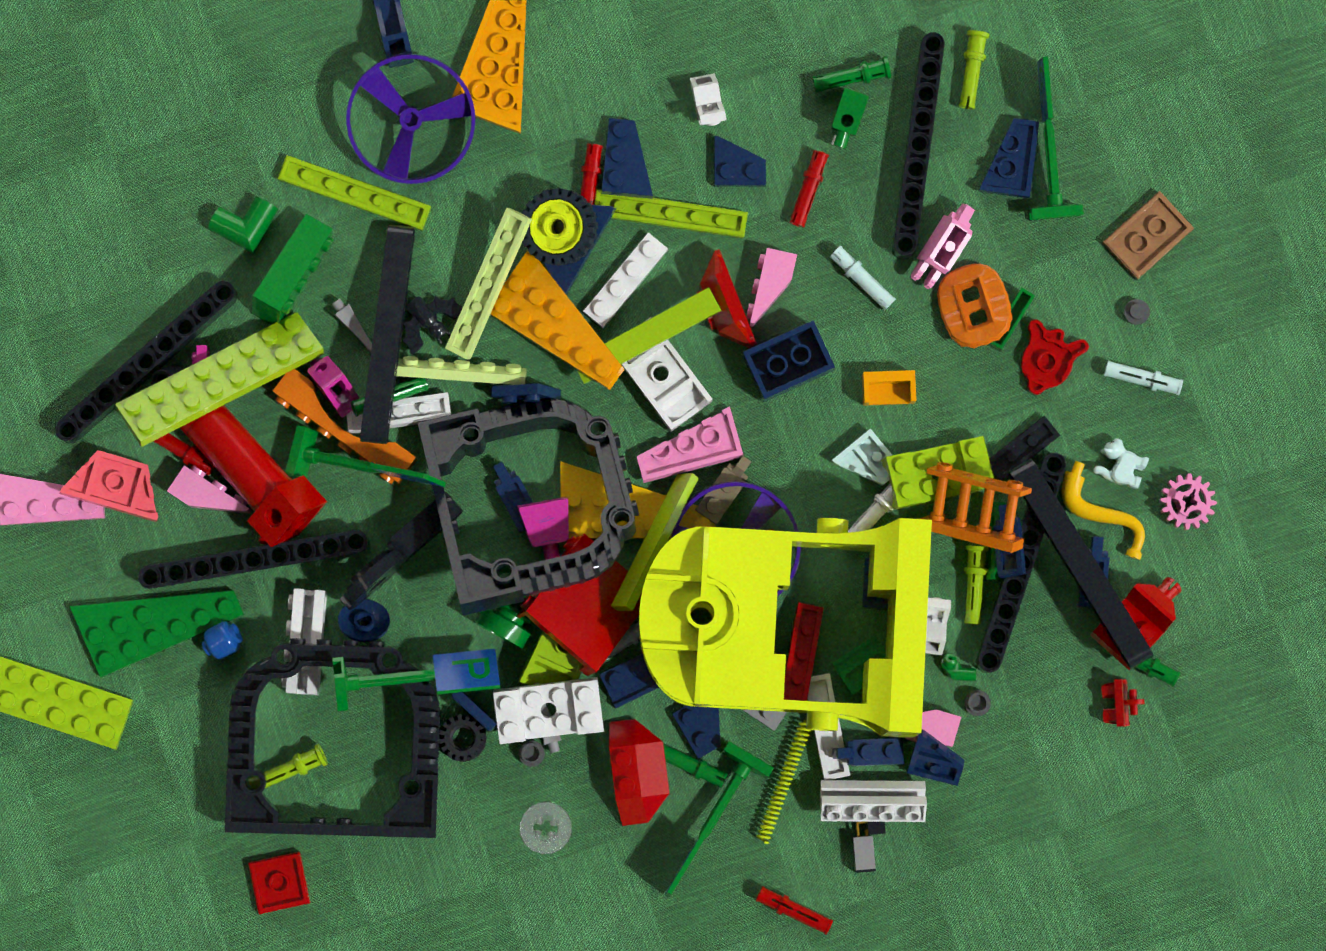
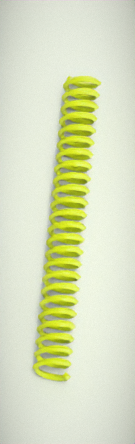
M806 720L798 723L801 726L796 728L799 732H795V735L798 737H792L796 742H791L793 746H790L789 749L791 751L787 752L790 756L785 757L788 761H784L786 766H782V769L785 771H780V774L783 776H778L781 781H776L780 786H774L776 790L772 792L775 795H772L771 798L773 800L769 801L772 805L767 806L770 810H765L768 815H763L767 820H761L765 825H759L763 830H758V832L762 835L757 834L756 837L764 841V844H769V841L766 839H771L767 834H773L769 829H775L770 824H777L772 819L777 820L778 817L776 815H779L780 812L775 809L781 810L782 807L779 805L784 804L779 799H786L782 795H787V792L784 790H789V787L785 785H791L787 780H793L788 775H795L790 770H797L792 765H799L793 760L800 761V758L797 756H802V753L796 750L804 751L800 746H806V744L801 741H808L803 736H810L805 732L811 731L806 729Z

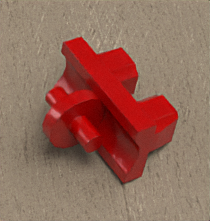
M1114 679V682L1101 685L1102 698H1115L1116 707L1113 709H1103V722L1117 724L1119 727L1130 726L1129 705L1130 715H1138L1137 705L1145 704V699H1137V690L1129 689L1128 700L1126 679Z

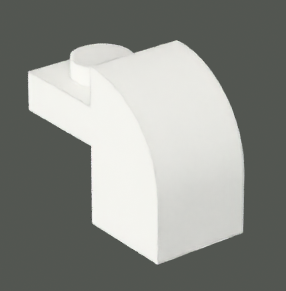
M715 73L690 78L699 125L714 126L721 121H725L726 114L721 102Z
M938 597L928 598L925 653L943 654L951 600Z

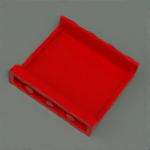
M585 533L576 538L572 536L563 546L565 551L561 556L585 549L594 541ZM615 561L613 566L608 568L599 577L586 581V583L526 596L519 605L522 609L517 614V617L527 616L582 664L579 670L586 676H589L600 669L639 615L641 595L632 611H617L611 607L628 573L622 565Z

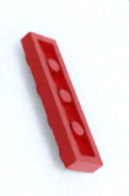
M800 602L797 604L785 667L784 700L807 701L823 607Z

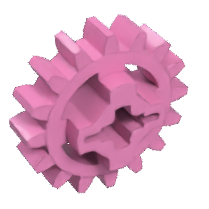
M1187 474L1185 480H1183V477L1178 475L1176 476L1177 483L1170 480L1167 482L1170 489H1162L1161 492L1166 497L1159 499L1160 503L1165 504V507L1160 511L1161 513L1168 512L1169 516L1166 518V521L1175 520V528L1183 524L1184 530H1189L1190 524H1192L1197 529L1200 527L1199 521L1204 524L1209 522L1206 515H1214L1215 512L1210 509V506L1216 505L1217 501L1211 500L1210 497L1215 494V491L1208 492L1207 488L1210 483L1201 484V476L1192 480V475ZM1182 485H1190L1185 492L1176 491ZM1199 491L1204 497V502L1200 500ZM1191 494L1190 502L1193 503V505L1185 509L1186 502L1182 499H1185ZM1171 501L1174 502L1177 507L1176 513L1172 508ZM1190 512L1200 513L1196 518L1186 519Z

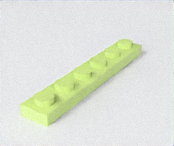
M506 208L445 349L465 359H471L532 221L531 218L511 208Z
M415 356L399 358L397 376L508 385L525 384L527 368H521L518 364H507L505 367L495 366V363L481 362L479 365L470 364L466 360H456L453 363L444 362L441 358H430L427 361L418 360Z

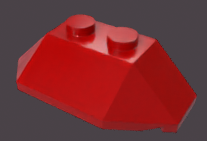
M720 249L715 250L699 288L701 291L710 288L722 311L707 318L711 330L716 329L719 336L751 349L757 346L756 340Z
M636 719L610 722L609 750L615 798L622 826L649 823L670 794L664 743Z

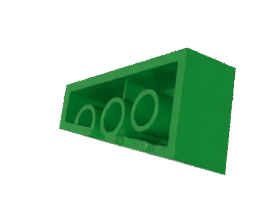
M308 214L304 216L254 293L252 301L253 315L270 325L276 322L279 323L292 309L296 298L306 287L310 274L315 273L319 267L320 257L323 252L327 253L333 245V228Z

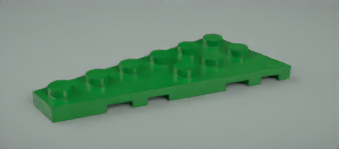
M234 590L70 606L100 678L205 633L207 629L220 622H230L245 615Z

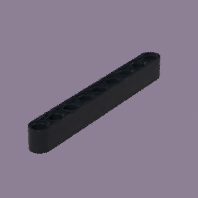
M936 32L926 34L919 49L892 245L894 255L900 259L910 258L914 254L918 243L945 46L943 37ZM934 41L938 44L939 49L937 51H929L926 48V43ZM925 66L933 67L935 75L926 76L922 68ZM928 91L931 93L932 99L930 101L921 100L919 92ZM921 115L925 116L929 124L919 126L915 118ZM916 140L922 141L925 149L923 151L914 150L912 142ZM916 165L920 167L922 174L912 176L908 168ZM908 190L915 191L918 194V200L908 201L905 197V192ZM905 215L912 216L915 224L907 227L902 223L901 218ZM902 240L908 241L911 244V250L908 252L901 251L898 247V242Z
M388 225L361 424V442L388 443L415 227Z
M219 281L208 289L60 419L55 427L57 437L65 443L72 444L85 436L116 408V403L128 398L152 377L156 370L161 369L236 302L238 296L233 285L228 281ZM223 288L231 290V295L226 300L218 298V293ZM204 305H209L212 309L207 317L199 316V309ZM184 322L192 324V329L187 334H181L179 331L181 324ZM165 339H171L173 343L172 348L168 351H161V342ZM145 356L153 358V364L149 368L141 367V360ZM126 373L133 374V382L127 386L122 385L121 379ZM107 390H112L114 392L113 400L109 403H104L102 401V394ZM88 407H92L94 409V416L90 420H84L82 417L83 411ZM69 424L74 425V434L70 437H64V427Z
M1050 453L1042 459L1039 470L1055 496H1057L1066 468V461L1061 454ZM1049 459H1055L1059 463V470L1057 472H1051L1047 468V461ZM1026 505L1021 521L1022 537L1025 532H1031L1035 536V543L1031 546L1023 543L1024 557L1027 560L1026 574L1006 577L1001 582L976 658L977 668L983 673L995 672L1002 664L1043 539L1044 531L1038 521L1031 517V510L1028 505ZM1008 581L1018 583L1019 592L1013 595L1007 591ZM1001 605H1006L1011 609L1009 619H1003L999 616L998 610ZM995 629L1003 634V641L1000 644H995L990 638L991 632ZM985 654H990L995 658V665L991 669L986 668L982 663V658Z
M1029 458L1008 471L1012 480L1023 482V486L1032 488L1031 494L1022 497L1128 667L1132 669L1151 658L1153 652L1035 462Z
M352 530L282 542L273 547L264 545L159 563L143 567L138 574V580L143 587L152 589L363 552L368 547L369 539L365 532ZM354 534L361 535L364 540L363 546L359 549H354L350 545V538ZM329 538L334 539L338 544V549L335 553H328L324 548V543ZM302 543H308L312 547V554L308 558L302 557L298 552V548ZM278 547L286 551V559L283 562H277L273 558V552ZM251 552H257L261 557L260 564L256 567L251 566L247 561V557ZM226 556L232 557L235 561V566L231 571H227L222 567V560ZM199 561L208 563L209 571L206 575H200L197 572L196 565ZM174 565L181 566L184 571L182 578L179 580L174 579L170 574L171 568ZM150 569L154 570L158 575V579L154 584H149L145 580V574Z

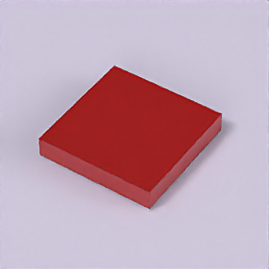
M301 852L248 863L259 914L311 903Z

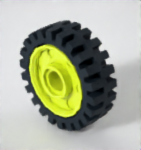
M550 189L535 195L534 199L526 204L527 208L522 211L523 215L532 219L522 241L524 246L528 248L527 251L539 261L551 265H568L585 257L589 249L593 248V242L597 239L598 235L596 233L598 229L597 216L593 211L592 205L583 196L567 189ZM558 220H561L564 224V229L560 234L554 231V224Z

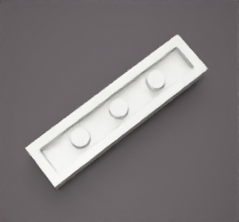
M648 233L585 308L583 313L600 327L604 328L665 255L668 248Z
M448 392L405 398L393 402L390 428L418 425L417 422L451 415ZM353 411L347 414L348 431L350 434L361 433L363 414L358 417L354 415Z
M830 673L811 677L808 701L835 702ZM838 718V731L814 730L824 780L850 776L847 759H833L832 755L833 748H845Z

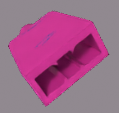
M325 356L322 359H314L307 372L322 394L343 418L352 411L350 402L360 398L346 376L329 356ZM339 385L342 388V392L339 395H336L332 390L334 386Z
M561 497L517 506L531 546H542L545 560L560 556L558 543L569 540L568 498Z

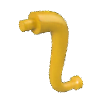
M1075 461L1072 471H1065L1062 482L1061 495L1066 508L1074 515L1086 520L1122 525L1130 528L1134 533L1132 547L1127 549L1125 555L1140 560L1142 557L1141 548L1145 539L1143 525L1136 517L1128 513L1086 502L1081 497V489L1085 481L1081 473L1085 464Z

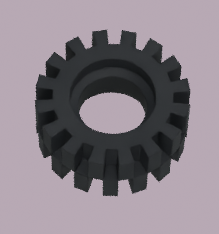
M461 714L449 718L443 724L439 733V743L443 752L449 758L460 762L471 761L478 757L484 750L487 742L485 728L470 715ZM459 728H467L473 734V742L467 748H458L453 742V734Z

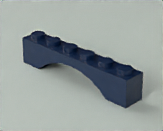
M373 0L386 58L400 54H411L412 50L400 0ZM414 59L396 60L389 62L388 65L389 68L414 63Z

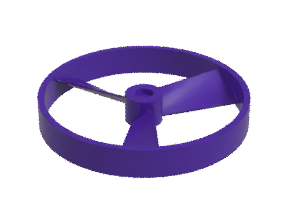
M412 53L400 54L379 61L360 77L348 101L346 125L354 151L369 169L381 177L394 182L418 184L435 180L445 175L462 160L473 139L475 110L467 86L451 67L430 56ZM401 59L425 60L448 71L460 83L465 93L422 110L412 106L408 107L379 67ZM360 86L396 113L402 126L383 171L374 166L362 154L352 133L350 120L351 106ZM471 116L468 139L462 151L453 162L434 174L419 178H408L414 130H417L422 122Z
M730 481L712 485L691 498L682 510L672 531L671 538L689 529L679 526V523L695 501L713 490L730 486L748 487L762 492L741 529L759 530L782 507L792 522L794 532H799L792 513L775 494L753 483ZM796 547L795 559L790 572V582L799 564L801 547ZM778 590V591H777V597H778L784 590Z

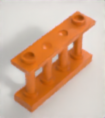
M939 462L936 466L927 468V474L938 476L933 512L928 516L920 518L932 520L931 532L1010 553L1023 549L1024 538L1015 536L1013 532L1018 497L1031 494L1032 488L1025 487L1023 482L1016 480L1005 482L954 469L952 464ZM948 479L961 482L957 515L953 520L945 518L946 515L943 514ZM971 485L985 488L980 522L976 526L968 524L969 521L966 520ZM995 491L1008 494L1003 530L1000 532L993 531L990 526Z

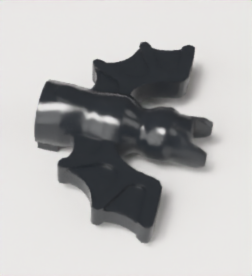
M435 295L433 302L426 304L418 296L406 306L405 309L413 318L403 323L406 329L403 343L408 346L411 356L423 347L424 343L420 337L421 327L428 329L429 334L440 345L442 344L440 339L444 335L451 336L444 324L437 320L436 315L444 314L451 319L458 318L463 306L459 305L454 297L449 300H442Z

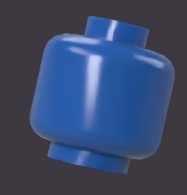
M223 621L205 631V641L202 642V646L208 656L212 655L216 659L222 660L240 649V643L243 641V638L235 624Z

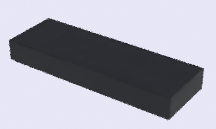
M1045 415L989 458L995 479L1005 480L1010 476L1008 471L1029 458H1033L1060 436Z

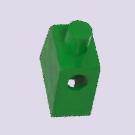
M847 88L844 89L831 129L836 130L832 145L846 149L850 135L856 136L869 99L868 95ZM844 116L852 118L851 125L848 127L842 124Z

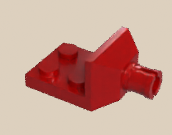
M1166 577L1158 587L1150 584H1136L1122 601L1150 648L1176 619L1174 602L1172 600L1182 589L1176 583L1168 590L1175 581L1170 577ZM1100 624L1090 636L1130 670L1106 630Z

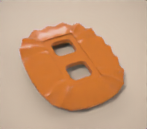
M970 264L949 272L942 279L937 292L939 310L947 332L958 345L975 349L1000 340L1009 331L1013 319L1009 296L999 274L993 268L984 264ZM971 287H977L980 294L979 299L968 303L964 302L962 291ZM979 310H985L987 321L973 326L969 315Z

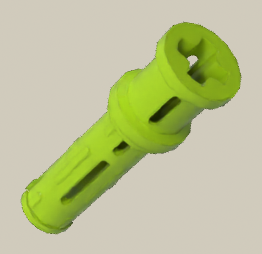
M968 30L966 34L969 37L967 51L963 53L966 67L959 108L965 109L968 98L967 109L974 110L981 63L986 60V55L984 54L986 39H989L990 34L983 31Z
M966 545L968 560L967 567H964V572L968 574L964 623L981 624L983 575H986L988 570L985 568L986 552L989 551V547Z
M316 744L314 749L305 753H296L292 760L265 771L264 773L267 778L265 788L297 774L306 775L309 770L320 765L327 766V758L320 744ZM258 776L248 778L252 789L258 788L261 785Z

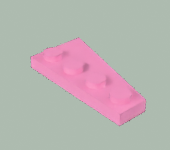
M730 406L712 418L709 417L701 421L699 425L679 433L673 439L664 441L638 455L637 461L643 483L741 458L743 452Z
M0 474L1 526L105 519V507L59 494L64 485Z

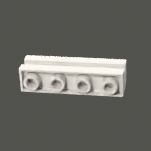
M294 588V593L289 594L288 610H292V618L287 620L286 636L306 639V644H316V639H324L326 591ZM284 649V662L289 663L292 655L288 650ZM303 666L296 675L282 678V688H286V693L319 696L321 666Z
M821 780V821L925 822L927 809L925 781Z

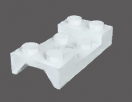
M669 340L622 364L624 370H626L656 410L655 412L670 432L713 400ZM658 367H664L669 375L667 379L659 381L653 375L654 370Z
M598 677L493 690L500 744L574 733L580 735L604 732ZM545 703L555 705L556 713L553 716L548 717L542 714L541 707Z

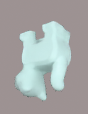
M1118 438L1106 443L1104 449L1100 450V452L1109 459H1115L1116 463L1111 471L1103 466H1095L1093 472L1102 475L1106 480L1115 484L1127 485L1130 488L1138 489L1142 477L1134 476L1133 471L1134 469L1140 471L1145 469L1149 458L1139 457L1133 452L1126 450L1122 440Z

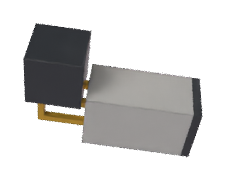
M856 822L857 837H852L855 873L876 871L873 836L868 835L886 834L885 822ZM867 823L865 836L860 837L859 824Z

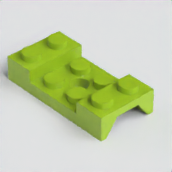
M984 436L883 458L881 463L889 474L893 490V510L935 501L938 480L933 479L931 474L926 472L927 468L936 466L939 462L950 463L954 469L994 478ZM948 479L946 498L959 496L961 482ZM971 485L970 493L982 491L985 488Z
M542 631L532 654L529 655L519 676V681L524 684L534 685L536 682L543 684L576 680L581 675L579 669L582 664L567 651H561L558 648V643Z

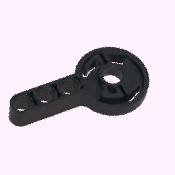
M451 497L454 511L449 513L451 519H455L462 514L463 509ZM436 500L390 538L391 541L387 543V551L384 550L369 562V565L366 564L350 579L352 584L346 588L347 591L340 599L348 610L354 609L370 597L406 561L443 531Z

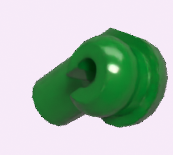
M949 653L944 656L941 662L942 668L952 680L976 681V668H962L954 654Z

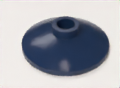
M365 600L352 610H348L344 606L338 616V626L341 632L349 639L369 642L381 638L388 631L390 616L386 608L372 600Z

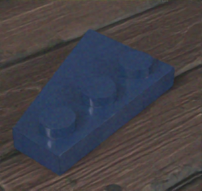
M609 118L602 194L653 199L635 121Z
M1013 119L978 192L1022 198L1030 197L1039 121Z

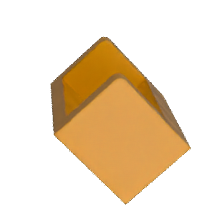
M915 370L863 372V406L915 404Z

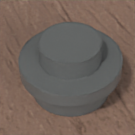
M1134 299L1126 304L1124 317L1129 323L1140 325L1149 318L1150 309L1143 300Z
M975 690L966 696L964 704L968 713L973 716H982L989 711L991 701L984 691Z
M527 741L519 749V758L526 766L535 767L544 759V748L536 741Z

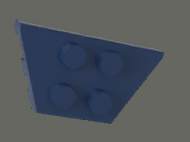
M592 205L593 211L597 216L598 229L596 233L598 235L597 239L593 242V248L589 249L585 257L568 265L544 263L553 279L565 294H568L614 214L615 207ZM558 220L554 224V231L560 234L564 229V224L561 220Z

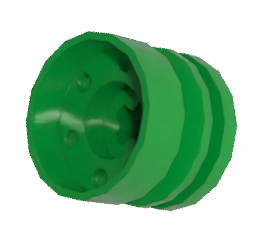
M521 602L498 607L495 611L490 609L481 611L475 622L482 628L520 649L524 648L531 635L522 625L524 622L536 625L527 616L517 617V614L522 609L519 606Z

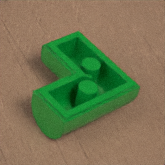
M255 196L244 218L219 207L209 222L208 230L254 254L278 212V208Z

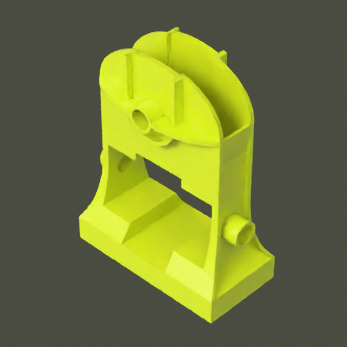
M818 518L817 533L721 527H693L678 533L663 546L655 557L646 575L639 610L640 642L644 660L652 678L669 698L686 706L807 713L806 729L838 731V718H842L866 726L880 736L913 738L921 734L932 520L899 518L878 528L849 533V520L838 518ZM792 546L870 552L867 596L889 598L886 657L885 659H868L864 663L862 704L784 700L786 654H774L777 591L788 590L790 586ZM696 610H704L710 614L712 621L705 625L697 624L692 620L691 613Z

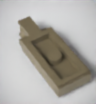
M742 456L735 467L729 463L722 470L713 485L730 481L745 482L748 476L744 472L751 461ZM730 486L713 490L704 496L695 511L717 525L743 487Z

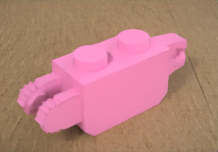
M962 203L956 213L951 212L949 216L944 215L917 257L919 262L911 273L913 280H919L927 267H930L931 271L924 281V287L930 289L941 274H946L950 271L972 236L973 231L969 229L971 226L969 220L975 211L973 208Z

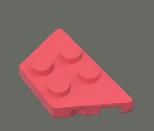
M97 450L61 488L59 493L156 522L158 519L148 465Z

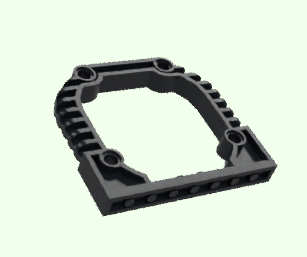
M550 398L540 399V402H520L516 405H507L504 408L490 409L479 413L477 408L417 422L429 474L442 480L441 476L450 475L456 465L466 455L470 457L481 455L488 442L543 429H561L574 433L578 436L582 450L589 456L597 458L608 504L601 513L602 535L589 547L573 554L526 565L516 566L515 562L508 558H500L491 564L476 558L470 553L459 556L455 535L460 534L456 518L451 519L449 513L454 511L451 496H445L443 487L432 485L463 616L523 602L524 596L554 591L562 587L567 588L571 585L583 584L591 579H596L613 566L622 552L624 541L634 536L636 532L635 516H639L636 500H630L629 494L633 493L630 478L624 477L623 471L627 470L624 455L619 456L617 449L621 448L618 433L613 434L611 424L605 417H592L589 411L582 409L571 401ZM598 431L604 432L602 435H594ZM469 438H477L475 441H467ZM620 521L628 522L624 526L617 525ZM503 573L511 574L506 578L499 577Z
M290 638V643L277 645L270 657L257 662L242 675L231 697L225 832L436 838L440 708L436 692L430 681L402 684L411 699L414 714L411 772L402 775L399 779L398 789L401 796L384 813V823H352V818H336V822H326L325 817H310V821H279V810L263 792L267 783L266 775L262 770L255 768L256 709L260 693L272 678L292 677L299 673L303 666L333 667L332 658L343 657L345 667L370 668L374 675L419 671V669L403 661L400 651L395 647L385 646V641H369L368 646L358 645V640H343V645L332 644L330 639H316V644H306V639ZM285 649L291 653L292 659L289 663L282 664L277 660V653L280 650ZM386 653H393L397 657V663L394 666L386 667L382 663V657ZM248 776H258L261 785L255 789L248 787L246 784ZM411 779L417 781L419 784L418 790L414 793L405 791L404 784L406 781Z

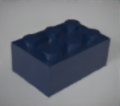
M814 320L748 349L742 354L763 403L833 372L835 369Z

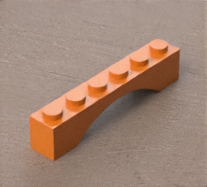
M296 369L285 373L273 390L274 394L277 395L275 400L286 409L291 405L298 411L297 417L307 424L313 421L319 426L317 428L319 433L328 439L333 436L340 442L337 446L348 454L354 451L361 456L359 460L405 470H411L418 460L396 442H388L387 444L361 442L359 437L353 436L340 428L323 410L313 382ZM384 473L379 474L389 484H392L394 481L400 484L403 480Z

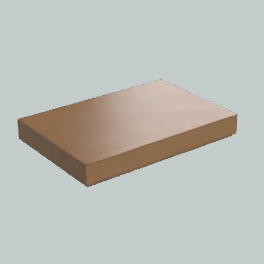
M1159 191L1102 243L1127 271L1138 280L1186 237L1194 227Z

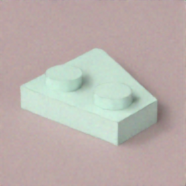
M871 429L832 460L835 465L882 486L890 480L889 474L882 466L881 460L892 456V454Z

